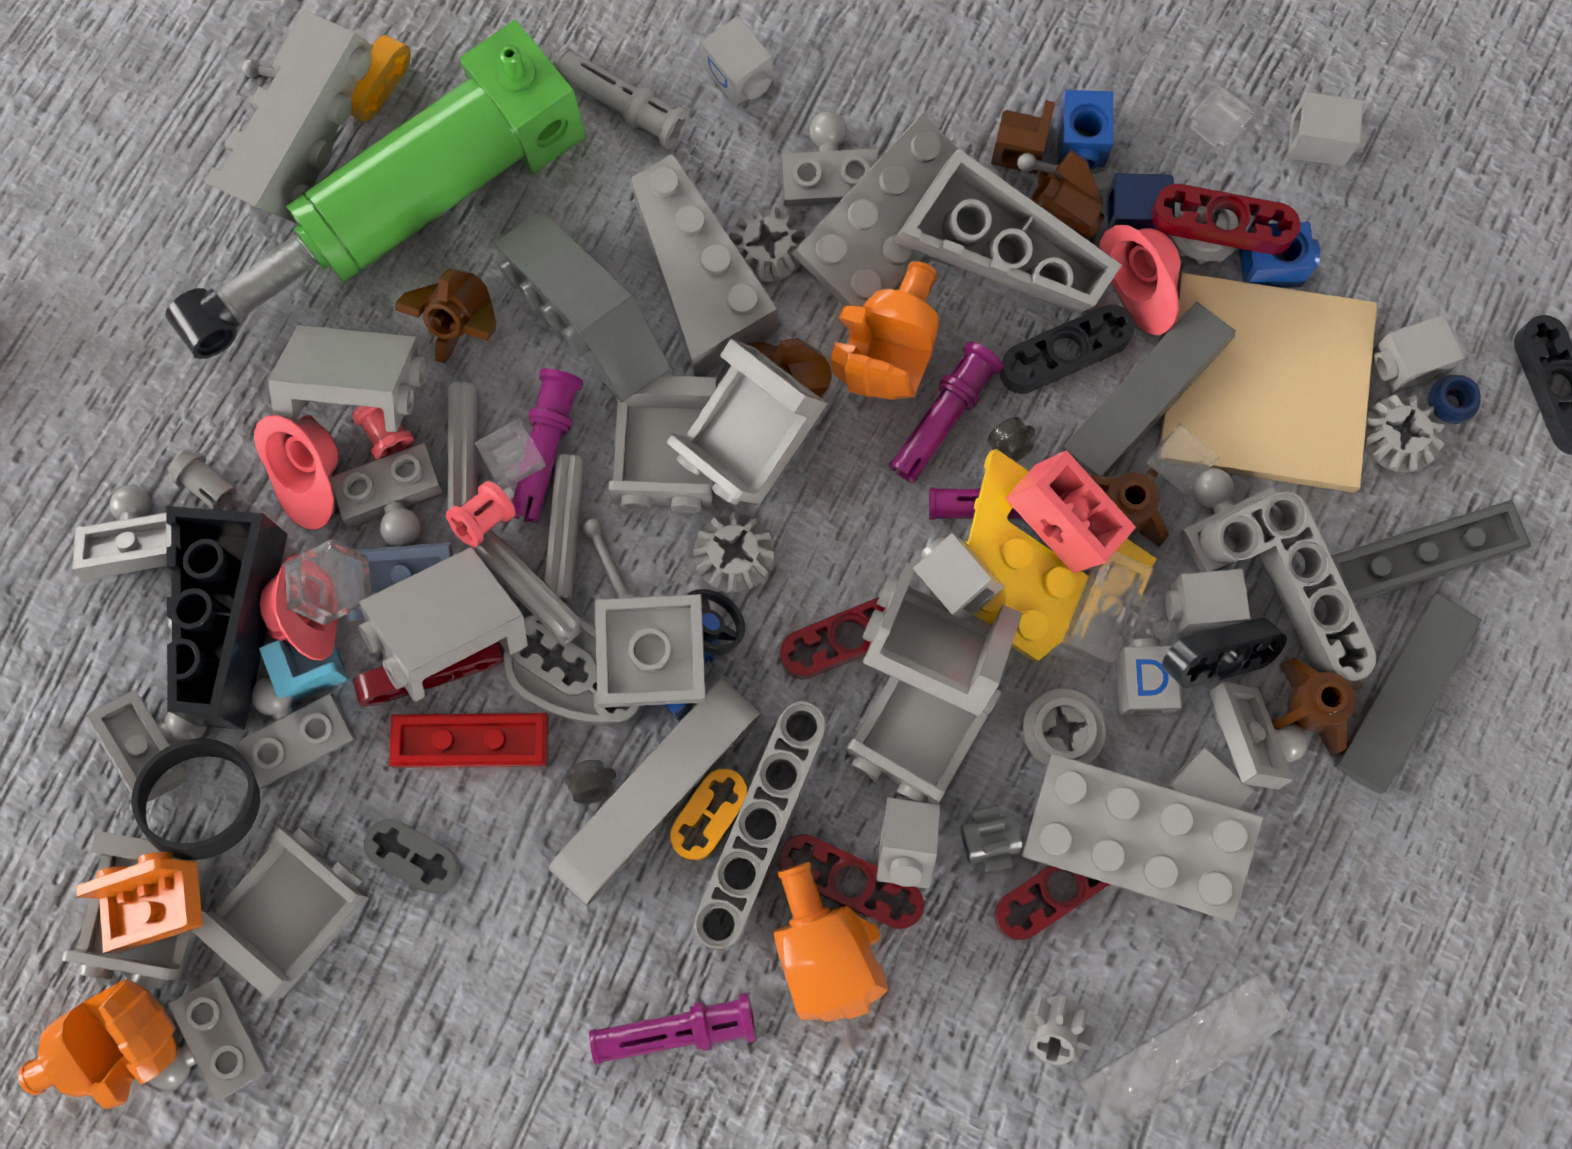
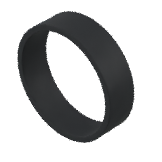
M188 739L161 750L142 768L132 791V812L142 832L160 852H171L173 858L181 860H202L228 851L247 835L258 815L260 790L248 762L235 748L213 739ZM210 756L228 760L246 773L248 781L246 802L235 821L221 833L199 842L176 843L157 836L149 829L146 820V805L149 794L158 779L175 765L188 759Z

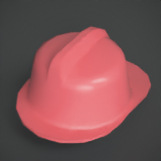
M1115 225L1106 230L1100 240L1099 249L1122 264L1110 283L1116 289L1126 310L1132 315L1135 324L1147 334L1161 335L1170 331L1177 321L1179 311L1176 287L1178 286L1181 260L1174 242L1165 233L1156 229L1144 228L1137 230L1129 225Z
M267 415L257 423L254 431L256 450L267 470L277 499L284 512L294 523L305 529H320L329 522L334 509V495L329 477L333 475L339 460L336 443L329 432L316 422L311 415L299 417L296 423L280 415Z
M297 554L286 559L279 573L262 590L259 601L260 612L267 626L269 636L275 640L289 641L299 653L311 660L322 661L331 656L335 646L337 624L341 610L339 589L332 574L320 561L310 555Z

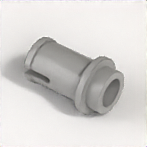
M186 450L179 454L172 461L168 472L173 476L172 482L178 487L186 486L206 503L210 509L222 510L233 499L231 496L236 494V488L205 464L206 458L201 453L193 454L190 450Z

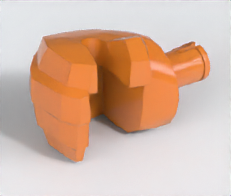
M920 261L910 262L899 290H879L862 306L847 305L843 307L838 320L849 329L848 344L836 342L830 359L832 373L839 380L847 384L849 392L870 398L876 397L888 400L912 398L916 395L937 340L940 321L937 312L926 303L932 286L938 278L937 271L929 264Z
M810 862L777 872L779 878H781L793 918L788 920V924L775 929L773 934L797 1015L801 1020L829 1022L842 1018L852 1019L869 1013L871 1003L888 991L887 978L883 967L877 962L871 950V946L881 939L877 926L856 915L848 906L829 909V907L823 908Z
M126 978L77 1005L48 1025L40 1036L38 1057L25 1062L20 1067L18 1073L19 1083L23 1090L31 1095H40L46 1089L54 1086L60 1093L71 1097L92 1096L104 1109H113L128 1101L130 1086L135 1078L142 1085L159 1075L177 1058L178 1046L174 1034L176 1026L162 1005L145 987Z

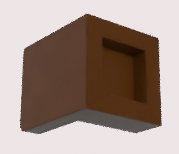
M1045 101L1041 117L1005 110L1002 113L991 164L1021 171L1017 165V160L1024 153H1031L1035 156L1036 160L1041 161L1055 102ZM1033 169L1029 173L1037 174L1038 170Z

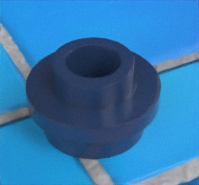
M1447 375L1440 378L1431 387L1428 402L1429 406H1434V415L1446 423L1460 424L1468 421L1477 413L1481 403V394L1478 385L1469 377ZM1446 395L1455 396L1459 402V407L1450 404Z

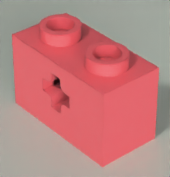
M1067 450L1034 465L1005 498L1073 573L1106 563L1136 528Z

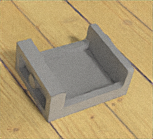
M298 325L268 379L273 415L283 416L296 423L306 401L377 407L384 411L386 431L397 432L404 415L412 413L415 388L422 387L425 380L426 363L424 357H418L417 338L415 336Z
M730 339L720 357L731 364V367L685 436L671 434L666 443L679 453L676 459L678 463L696 475L702 476L704 473L715 482L712 490L727 502L737 505L739 501L760 505L827 405V402L755 347Z
M660 375L624 402H621L616 397L618 404L613 480L609 481V493L613 504H620L622 509L635 512L648 511L651 509V505L671 506L672 511L679 513H698L701 511V507H713L714 491L712 487L714 482L704 473L702 476H699L684 468L676 460L679 453L666 442L671 434L685 436L718 387L716 377Z
M472 547L359 601L365 623L358 626L363 641L372 654L378 651L382 653L386 659L382 661L383 667L393 686L397 690L405 687L415 702L425 697L422 685L425 678L497 641L502 644L509 655L528 646L523 614Z
M906 563L899 579L889 576L876 604L885 609L884 612L874 610L864 631L862 639L871 643L862 663L980 716L1000 683L1022 613L1003 604L992 624L975 616H972L965 622L952 615L940 600L910 587L909 584L915 570L913 569L914 565Z
M890 676L858 733L847 748L846 754L854 759L851 767L872 780L878 781L882 775L898 784L899 787L896 793L905 800L922 803L928 802L937 805L1002 692L996 689L981 715L977 716Z
M278 827L272 834L276 842L214 912H202L203 926L191 930L267 999L284 998L369 899V896L358 888L363 879L341 861H338L334 866L319 854L324 848L323 844L302 827H299L295 832Z
M95 830L89 852L102 854L98 867L99 871L109 867H131L138 864V857L160 851L149 840ZM216 856L202 860H184L197 862L201 910H203ZM90 899L78 946L75 950L65 949L62 961L80 964L78 970L80 975L112 979L114 970L131 973V981L141 986L163 989L166 980H185L196 935L189 930L122 953H103L99 899Z

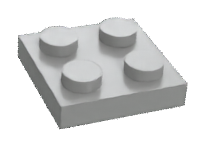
M701 594L595 599L597 701L600 708L706 702Z

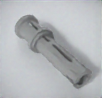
M564 47L557 54L553 65L564 79L623 114L624 120L630 127L645 129L657 136L660 144L668 149L676 145L684 134L689 122L690 115L688 110L681 106L676 109L656 98V92L649 87H639L637 89L597 64L583 58L569 47Z

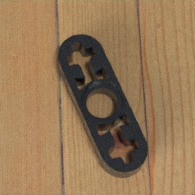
M1105 305L1011 347L1005 353L1002 360L1004 367L999 373L1000 379L1008 390L1018 394H1026L1123 351L1128 345L1135 330L1134 319L1130 312L1121 306ZM1104 321H1107L1111 327L1119 325L1121 329L1116 337L1117 339H1114L1111 333H1106L1095 339L1092 345L1094 350L1091 349L1090 337L1101 331ZM1062 338L1072 339L1080 348V356L1070 361L1063 360L1055 354L1053 344ZM1040 348L1043 350L1044 361L1032 368L1030 378H1026L1022 372L1016 374L1012 372L1016 360L1020 359L1023 365H1029L1038 361L1041 354Z
M1540 315L1532 318L1516 333L1514 348L1554 444L1562 452L1572 455V432L1570 431L1572 408L1564 413L1561 411V409H1565L1572 404V341L1566 327L1560 320L1549 315ZM1535 334L1539 338L1547 337L1550 344L1548 346H1545L1543 343L1535 344L1532 337ZM1554 358L1558 359L1557 361H1554L1551 364H1549L1547 367L1542 366V362H1544L1546 359L1548 362L1552 361ZM1550 374H1560L1568 379L1571 385L1569 396H1559L1550 389L1548 384Z
M1258 618L1187 635L1178 640L1164 656L1162 667L1181 687L1189 688L1266 667L1282 652L1286 645L1287 637L1267 618Z

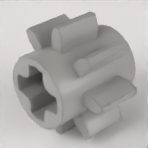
M1052 996L1047 1000L1042 997L1038 998L1035 1011H1027L1022 1032L1031 1036L1028 1049L1034 1051L1041 1060L1049 1064L1063 1065L1070 1061L1078 1062L1081 1049H1090L1094 1032L1093 1027L1086 1025L1088 1010L1082 1009L1076 1001L1066 996Z

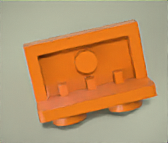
M154 852L138 857V864L131 867L117 866L101 869L96 873L97 879L76 886L77 898L99 899L103 953H122L203 926L197 862L175 860L171 852Z

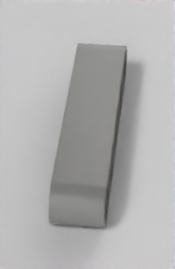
M725 679L720 680L706 693V702L697 703L559 852L549 865L548 870L585 905L592 903L695 792L704 778L713 772L758 722L762 713Z
M803 701L792 703L779 716L698 908L694 921L695 933L699 940L709 948L718 950L730 948L743 935L823 742L825 732L824 716L819 708L811 703ZM795 717H808L814 722L817 731L812 738L806 741H797L790 737L787 732V725ZM777 764H786L792 767L797 776L793 786L785 790H777L771 787L766 780L767 773L771 767ZM756 812L769 813L776 821V830L767 839H754L746 831L747 820ZM739 860L749 862L756 871L755 880L752 885L742 890L730 887L725 878L729 865ZM715 910H726L734 918V931L725 940H713L705 931V920Z

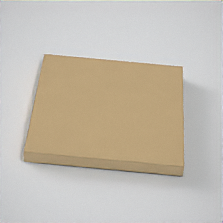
M1182 273L1177 287L1179 311L1175 324L1197 301L1235 329L1236 332L1235 338L1162 416L1156 462L1205 470L1217 468L1230 474L1351 493L1359 490L1377 302Z

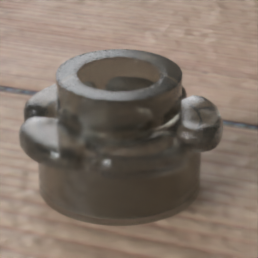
M1019 417L1009 418L992 430L988 436V443L992 450L997 449L1017 462L1032 451L1034 445L1031 442V438L1035 436V429L1031 425L1026 426Z
M601 760L582 761L573 767V772L565 778V785L571 790L574 802L581 804L599 802L613 795L612 779L616 778V771L610 767L604 768V763Z

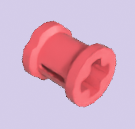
M358 406L352 413L355 425L362 426L373 445L371 452L376 460L411 448L415 443V439L410 431H405L402 424H400L397 432L386 431L384 411L381 408Z
M486 481L479 486L478 494L462 507L453 506L446 512V518L453 532L462 542L473 548L483 542V535L500 521L507 523L515 517L514 505L510 498L498 485L491 481Z

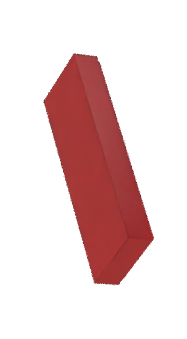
M547 713L391 714L389 766L392 768L548 767L549 715Z

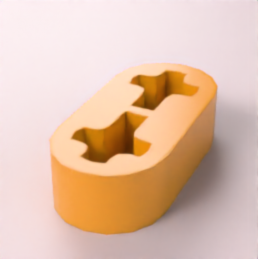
M382 35L373 43L370 53V68L366 76L358 81L351 97L352 108L350 115L363 122H368L378 113L405 74L410 63V48L389 35Z
M717 769L709 773L674 822L670 831V841L673 849L682 858L689 861H701L708 858L716 850L735 822L748 792L744 779L737 772L730 769ZM728 780L735 783L733 792L738 797L737 801L734 804L725 801L714 815L708 810L716 797L711 790L712 785L715 782L719 785H724ZM703 816L709 818L711 821L703 832L704 837L708 840L707 845L704 848L695 845L690 851L685 850L683 846L686 839L681 834L682 829L685 826L694 829Z

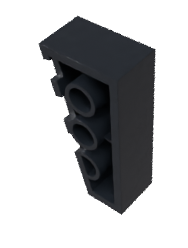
M166 506V523L171 526V546L166 547L167 568L171 570V597H167V617L172 620V642L167 644V711L196 726L245 730L252 700V689L255 685L261 659L259 648L264 645L267 626L260 612V594L266 584L280 571L288 534L264 513Z

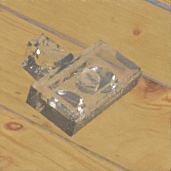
M1117 551L1106 563L1094 566L1062 643L1105 662L1114 664L1124 639L1127 641L1132 640L1135 631L1150 638L1155 637L1163 640L1170 621L1144 610L1148 598L1143 596V592L1153 568Z

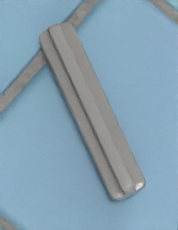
M453 382L448 387V510L453 506L462 507L477 495V389L471 382Z
M572 454L558 455L555 462L544 582L563 602L570 601L573 596L584 471L582 458Z
M486 532L483 535V542L473 548L486 567L561 643H570L574 637L579 636L583 630L580 618L494 532Z

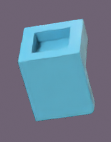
M280 640L259 648L276 696L280 698L294 697L293 703L349 680L336 644L331 656L322 661L311 660L299 653L295 647L290 648Z

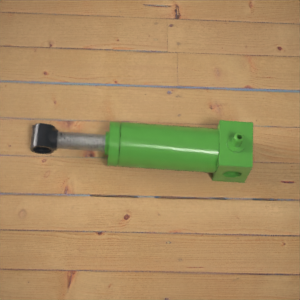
M516 19L459 58L467 80L304 192V196L301 194L286 204V208L298 223L293 228L297 233L295 237H292L289 241L287 240V243L284 242L277 250L274 249V252L272 251L269 255H266L264 259L261 258V261L259 260L256 264H253L251 268L248 267V270L246 269L243 273H240L238 277L235 276L233 281L230 280L222 288L220 287L216 291L213 288L210 290L204 288L192 289L179 295L171 302L165 316L194 357L207 359L227 349L236 339L238 333L236 328L241 325L239 321L242 317H245L248 313L250 314V311L253 312L260 304L263 305V302L265 303L268 299H271L273 295L276 296V293L278 294L281 290H284L286 286L289 287L291 282L294 283L299 277L304 276V273L307 274L314 266L317 267L320 264L323 269L330 266L339 279L346 283L360 273L359 270L363 271L519 160L524 163L532 174H535L586 138L574 89Z

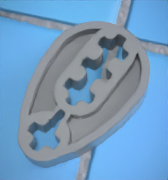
M534 615L524 619L527 638L534 640L538 635H542L543 637L540 642L544 648L554 654L559 648L564 649L562 657L567 664L573 667L579 665L581 661L584 662L583 670L588 678L584 683L575 680L568 686L566 685L568 677L560 668L554 666L549 672L544 671L547 663L540 655L532 653L527 659L524 658L525 648L511 655L504 650L506 676L511 686L523 699L551 715L593 726L627 725L638 717L642 706H630L627 711L618 708L613 714L608 712L610 707L600 708L598 706L596 691V629L579 617L583 627L582 632L579 636L574 637L570 643L565 644L561 643Z

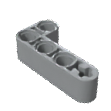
M1287 491L1260 497L1211 520L1205 525L1201 532L1200 543L1205 555L1214 562L1229 563L1260 555L1313 669L1319 673L1332 672L1341 675L1347 681L1361 680L1371 674L1376 664L1374 646L1311 512L1302 497ZM1273 504L1279 507L1283 513L1284 520L1280 529L1274 527L1270 521L1269 513ZM1227 526L1234 528L1239 537V544L1234 552L1228 549L1224 543L1223 536ZM1296 551L1305 560V571L1301 576L1297 575L1292 567V557ZM1319 598L1324 601L1327 607V616L1322 623L1317 620L1314 613V606Z

